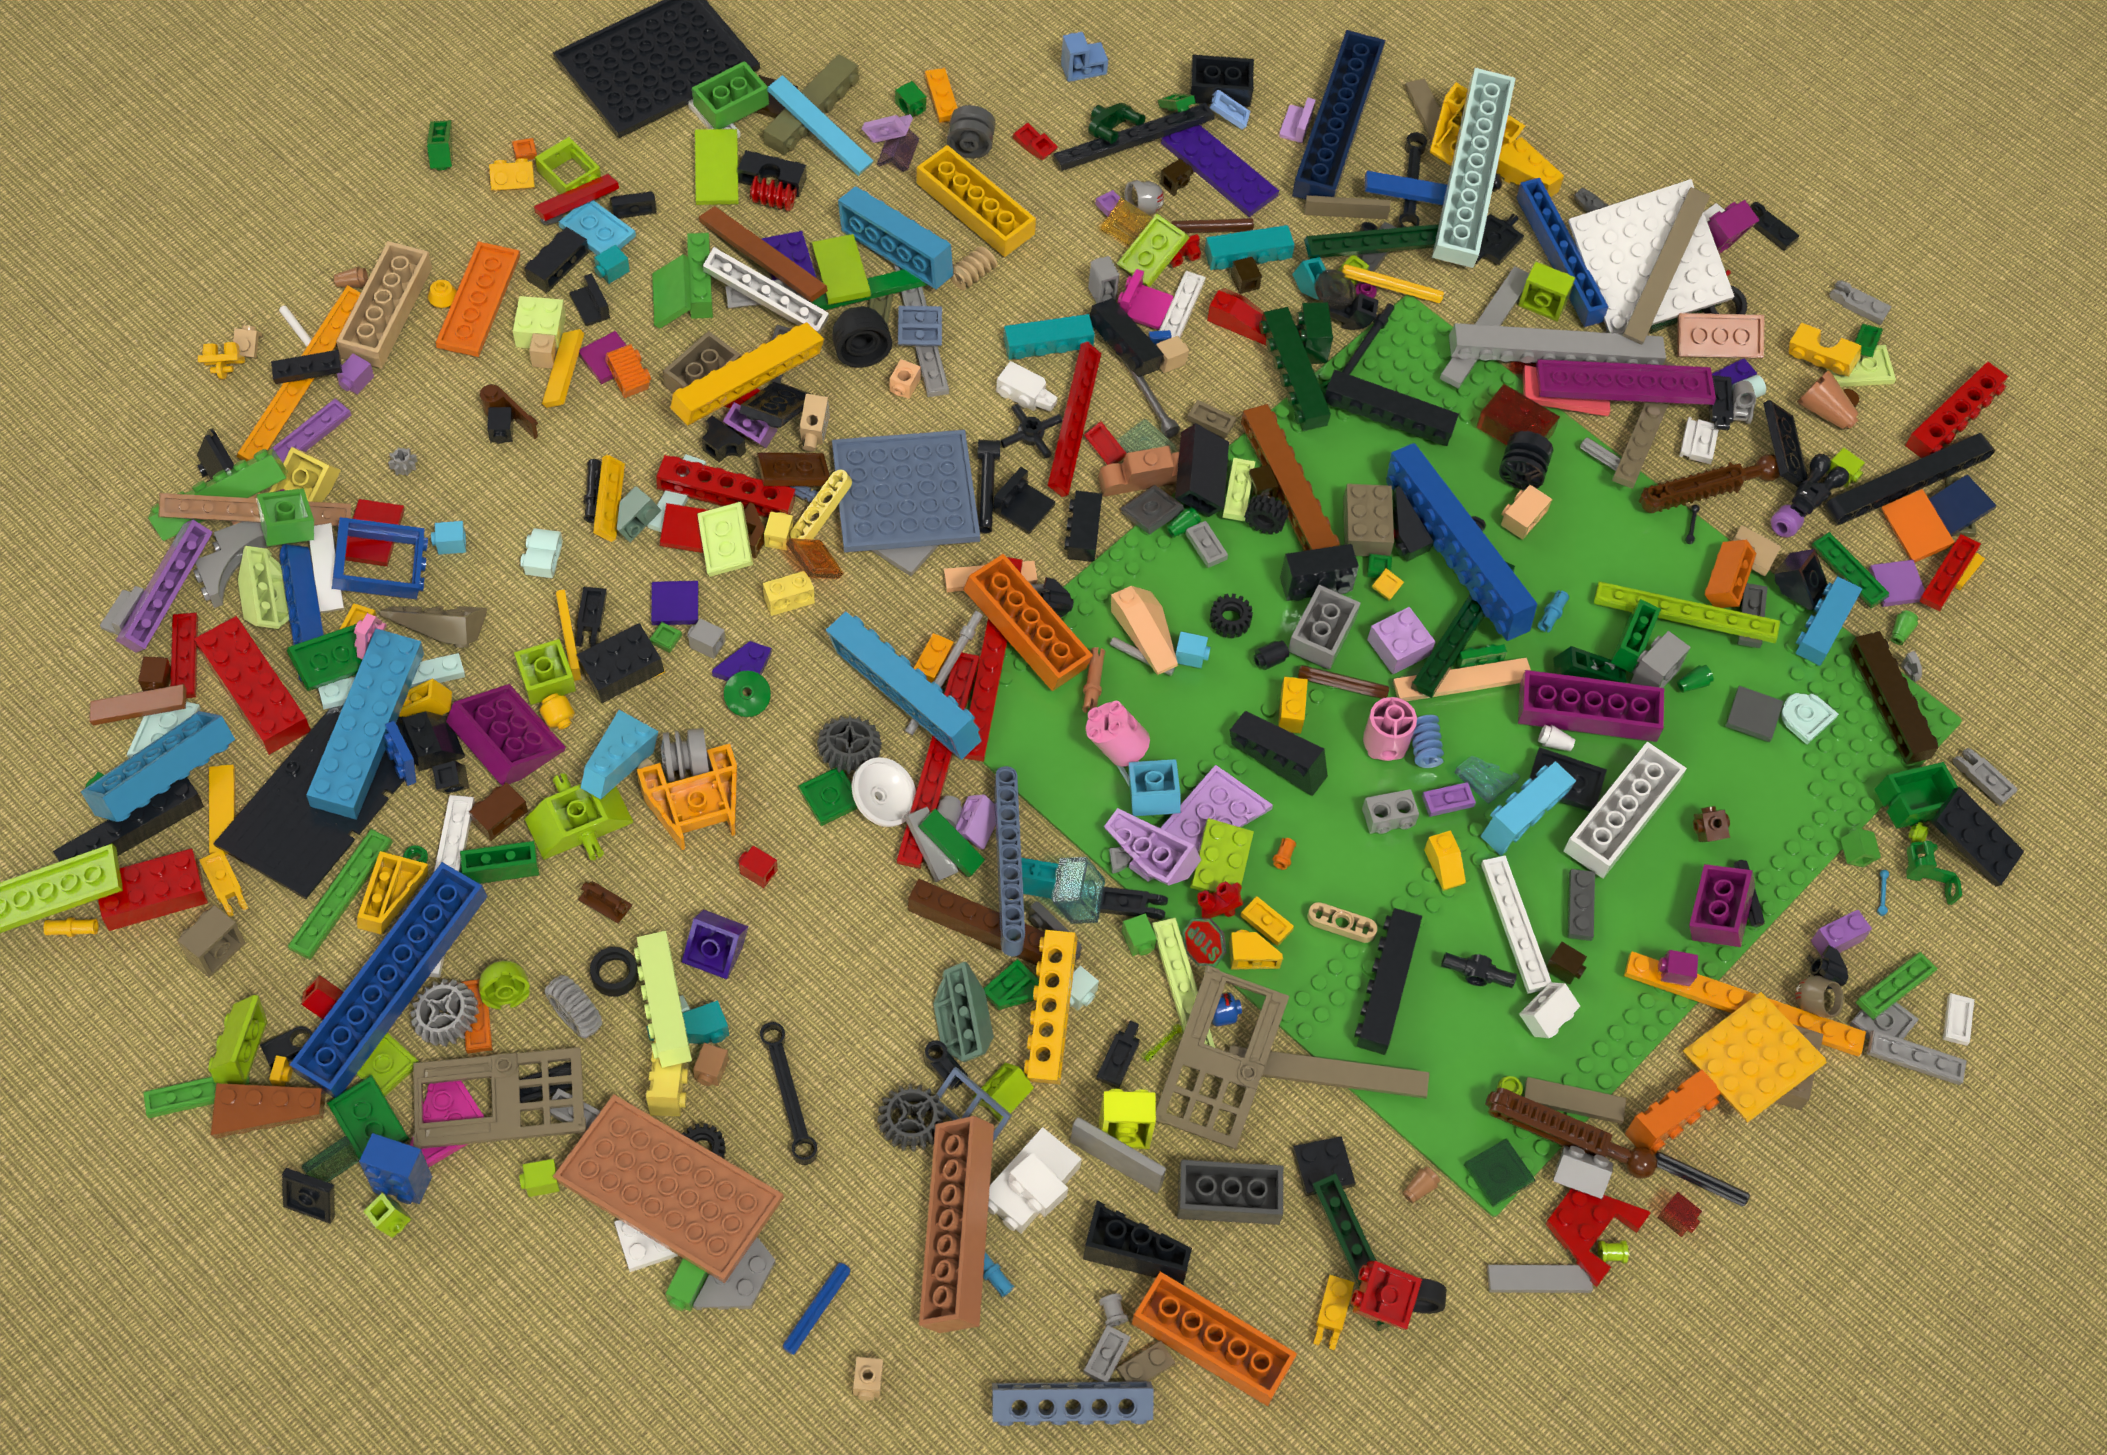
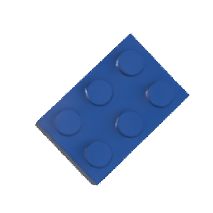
M372 1133L359 1160L374 1193L396 1196L397 1200L405 1204H411V1202L421 1203L432 1178L421 1149Z

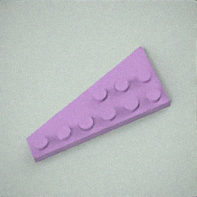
M1215 765L1180 805L1181 813L1172 814L1160 829L1195 845L1199 852L1205 822L1208 818L1243 827L1272 810L1273 805ZM1134 859L1130 862L1129 868L1146 881L1153 879Z

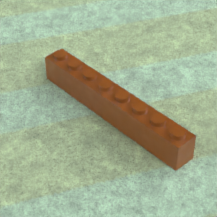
M1268 404L1244 410L1241 425L1261 465L1271 466L1279 486L1277 498L1282 501L1281 505L1285 504L1287 506L1286 509L1289 511L1287 518L1303 550L1340 546L1337 535H1333L1330 529L1328 517H1324L1321 511L1320 501L1315 499L1312 493L1311 483L1306 481L1302 465L1297 463L1292 446L1288 445L1285 432L1282 428L1280 429L1277 423L1275 412L1270 410Z

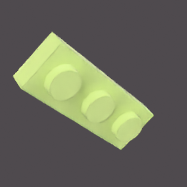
M1233 458L1223 518L1245 521L1244 515L1248 507L1252 484L1249 470L1255 467V461Z

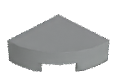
M1912 651L1906 655L1901 663V667L1909 678L1916 682L1922 677V667L1915 651Z
M1122 847L1109 848L1112 874L1124 870L1130 864L1132 857Z

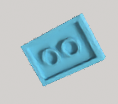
M594 200L575 208L559 221L561 229L564 230L568 227L586 238L588 249L596 255L613 245L622 249L636 237L635 230Z

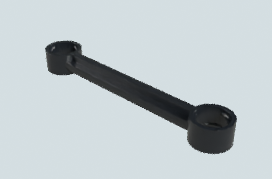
M1419 132L1410 133L1405 143V151L1409 154L1407 178L1418 180L1421 155L1425 152L1427 145L1426 136ZM1417 142L1420 143L1422 146L1417 147L1413 146L1410 143ZM1404 199L1403 214L1399 217L1397 228L1407 227L1402 224L1403 222H1410L1414 226H1419L1420 219L1416 215V200Z
M769 1022L761 1028L760 1040L762 1046L769 1050L794 1139L792 1157L800 1165H809L817 1158V1143L808 1136L783 1047L786 1040L785 1030L781 1024ZM770 1030L779 1031L782 1035L781 1039L775 1043L767 1042L763 1037ZM801 1144H810L814 1151L809 1157H800L795 1153V1149Z

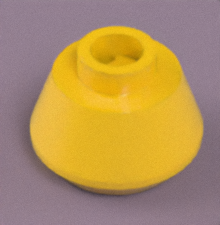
M437 280L432 283L429 289L428 301L435 307L447 308L451 306L457 290L447 280Z

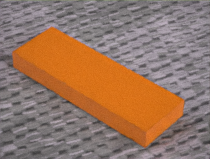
M480 979L461 981L474 993V997L478 1001L476 1007L479 1009V1014L474 1016L478 1023L470 1025L473 1032H465L467 1054L493 1050L490 1010L481 1000L479 992Z

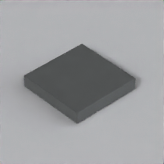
M1156 485L1120 508L1122 515L1149 535L1184 510L1181 503Z
M1739 686L1725 727L1770 742L1784 701Z

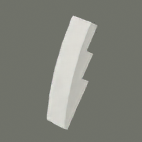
M332 524L314 526V540H310V548L320 612L327 613L345 610L342 591L332 589L336 551Z

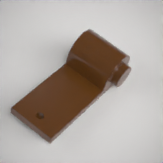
M489 384L481 389L480 399L486 416H488L489 407H511L513 419L534 439L538 437L536 428L538 422L531 415H528L499 386Z

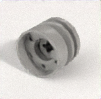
M704 728L689 729L687 731V741H682L679 731H675L676 742L670 743L669 732L663 733L661 754L663 769L669 782H675L674 771H680L681 780L685 779V770L687 769L691 770L692 776L709 772Z

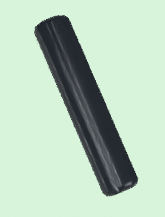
M1738 860L1734 863V868L1750 870L1746 860ZM1754 889L1748 914L1752 927H1760L1765 924L1756 889Z

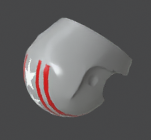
M1134 180L1128 182L1125 186V202L1131 213L1148 216L1155 214L1162 207L1164 193L1156 183ZM1133 187H1135L1137 192L1138 206L1134 204L1132 199Z

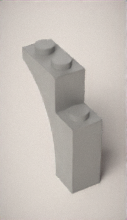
M240 522L213 532L217 540L213 542L216 552L196 560L197 569L193 570L198 583H204L205 587L201 588V591L206 601L211 600L214 608L223 605L225 588L232 574L241 565L244 547H269L266 545L261 523Z

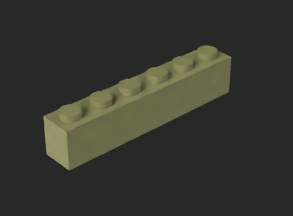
M838 54L801 93L825 114L833 109L834 104L839 99H842L852 86L857 84L859 80L858 65ZM785 108L763 130L764 145L785 156L796 147L797 142L802 137L807 136L810 130Z

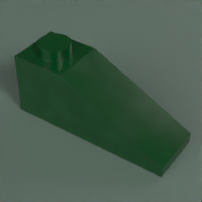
M1571 646L1553 658L1555 674L1627 683L1624 669L1610 663L1611 659Z

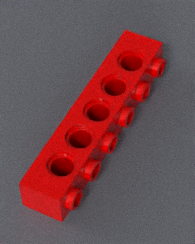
M1987 361L1911 434L1905 447L1920 458L1942 450L1944 444L1949 445L1953 441L1957 431L1961 433L1967 427L1970 419L1974 421L1978 417L1982 407L1987 408L1994 400L1993 397L1995 395L2000 396L2007 387L2004 384L2009 376Z
M664 455L656 476L657 489L687 495V497L720 506L741 502L744 509H746L749 502L755 505L758 515L769 518L770 512H783L790 515L795 503V489L789 486H763L762 479L748 477L742 473L725 471L719 467L706 466L700 462L683 460L677 456Z

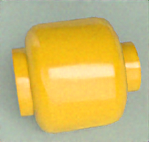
M555 693L546 697L541 702L542 706L539 711L549 728L558 727L559 730H563L572 724L571 719L575 716V711L566 696Z

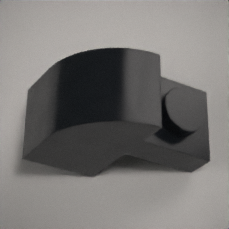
M1359 293L1351 302L1332 294L1328 300L1330 317L1341 321V328L1364 329L1375 320L1379 300Z

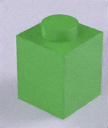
M1855 828L1850 830L1849 834L1840 838L1847 864L1865 867L1881 858L1874 832L1863 830V828Z
M1146 914L1123 921L1121 932L1132 956L1138 954L1141 956L1147 955L1155 949L1157 938Z

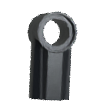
M934 1040L926 1045L924 1063L929 1069H933L943 1082H945L954 1067H957L968 1077V1074L948 1053L947 1047L943 1042ZM936 1051L939 1052L942 1057L939 1059H934L929 1055V1053ZM955 1076L948 1088L952 1091L958 1088L963 1081Z

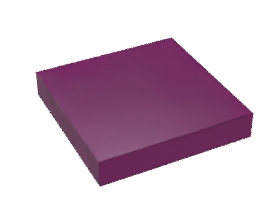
M614 331L581 348L579 357L602 385L614 378L605 361L606 353L624 347L626 344L617 332Z

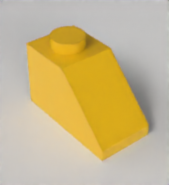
M433 678L409 690L399 717H408L425 711L443 715L451 710L452 691Z
M1451 830L1429 837L1424 851L1442 890L1445 891L1464 885L1466 880L1461 851Z
M1239 930L1231 933L1229 941L1231 970L1280 969L1283 960L1282 953L1257 932Z

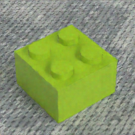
M1535 262L1526 280L1518 306L1558 322L1567 304L1576 277L1545 264Z
M560 639L514 652L517 668L530 705L542 702L546 697L555 693L565 695L576 691L574 678Z

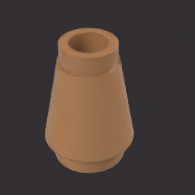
M359 266L334 274L336 287H347L348 285L352 288H363L368 280L367 270Z
M1426 1166L1423 1170H1418L1402 1193L1413 1204L1438 1188L1437 1184L1440 1182V1179L1432 1169Z

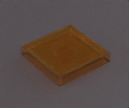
M790 538L787 541L786 545L808 577L839 579L843 575V571L821 540Z

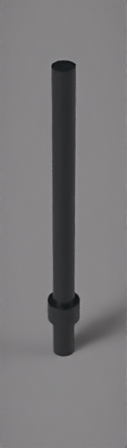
M1388 303L1382 313L1376 316L1373 321L1374 325L1342 370L1343 373L1349 375L1352 373L1376 335L1387 325L1388 318L1395 309L1393 304Z

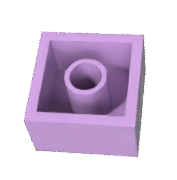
M1410 607L1372 625L1367 639L1392 674L1429 657L1435 644V640Z

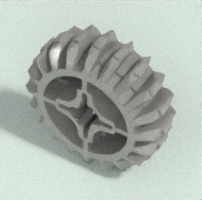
M560 975L546 986V998L558 1016L574 1034L576 1033L579 1037L586 1039L597 1032L602 1025L601 1016L578 984L568 976Z
M443 979L441 984L433 981V988L430 989L424 986L425 993L423 995L417 994L420 1000L419 1002L412 1003L416 1010L410 1012L413 1018L411 1023L415 1028L416 1034L421 1036L425 1042H430L434 1046L441 1044L447 1047L449 1041L452 1044H456L458 1037L465 1039L464 1033L466 1031L473 1032L470 1025L478 1023L474 1017L479 1014V1009L476 1007L478 1001L471 989H468L464 983L459 984L453 979L451 982Z

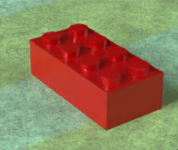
M192 848L119 868L123 891L98 899L102 920L109 931L208 904L199 861Z

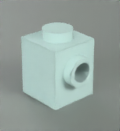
M1079 966L1074 971L1070 1007L1073 1006L1077 1011L1083 1005L1088 1006L1093 1001L1099 983L1082 966Z

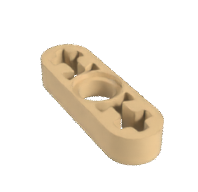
M1320 902L1314 903L1309 908L1307 919L1314 927L1363 943L1371 942L1375 938L1377 925L1370 918ZM1318 911L1322 912L1320 919L1316 918ZM1331 914L1333 915L1331 923H1328ZM1337 918H1345L1349 925L1341 928L1336 924L1335 920ZM1354 922H1355V923H1357V924H1356L1355 930L1352 931L1351 929H1352L1353 924H1354ZM1364 926L1369 928L1367 934L1362 933Z

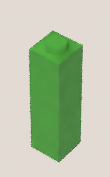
M683 1258L665 1293L669 1305L678 1311L686 1309L691 1312L693 1304L709 1274Z

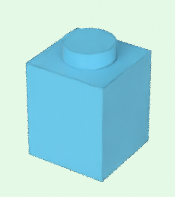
M463 521L435 523V532H431L432 546L437 547L438 555L466 553V532Z
M1181 632L1176 650L1178 664L1202 668L1203 660L1208 661L1211 648L1206 646L1208 637Z

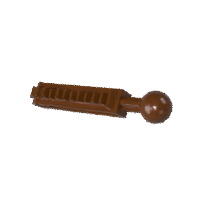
M1765 454L1755 462V465L1743 468L1740 463L1734 465L1729 462L1727 467L1721 466L1719 469L1713 468L1709 472L1706 470L1702 474L1698 472L1696 475H1689L1687 478L1681 477V479H1674L1672 482L1666 481L1665 484L1651 485L1648 488H1644L1639 502L1646 512L1655 513L1658 511L1662 512L1663 509L1670 510L1671 507L1677 508L1681 504L1684 506L1688 502L1692 504L1694 501H1701L1703 498L1709 499L1710 496L1716 497L1717 494L1724 495L1725 492L1732 493L1734 491L1739 493L1744 481L1758 477L1766 482L1778 479L1780 473L1776 456Z
M1496 1088L1495 1092L1492 1091L1488 1094L1485 1105L1489 1107L1488 1113L1497 1119L1559 1145L1567 1147L1576 1146L1592 1156L1601 1155L1625 1164L1628 1173L1635 1178H1649L1657 1169V1158L1654 1152L1648 1148L1637 1147L1629 1150L1612 1143L1613 1134L1525 1098L1508 1089Z

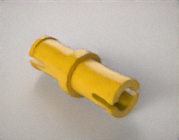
M68 917L67 920H45L43 929L46 936L67 935V937H75L76 934H97L99 923L97 919H75V917Z

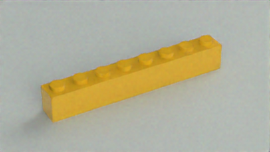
M807 322L800 326H795L789 332L778 335L774 340L761 344L752 352L744 353L739 359L729 361L724 367L711 371L701 379L694 380L685 388L677 389L672 395L670 408L688 426L820 354L824 338Z

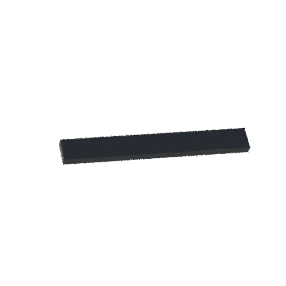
M1203 103L1186 111L1176 112L1119 131L1118 139L1112 144L1098 138L1053 154V158L1060 170L1063 171L1214 120V113L1206 103Z

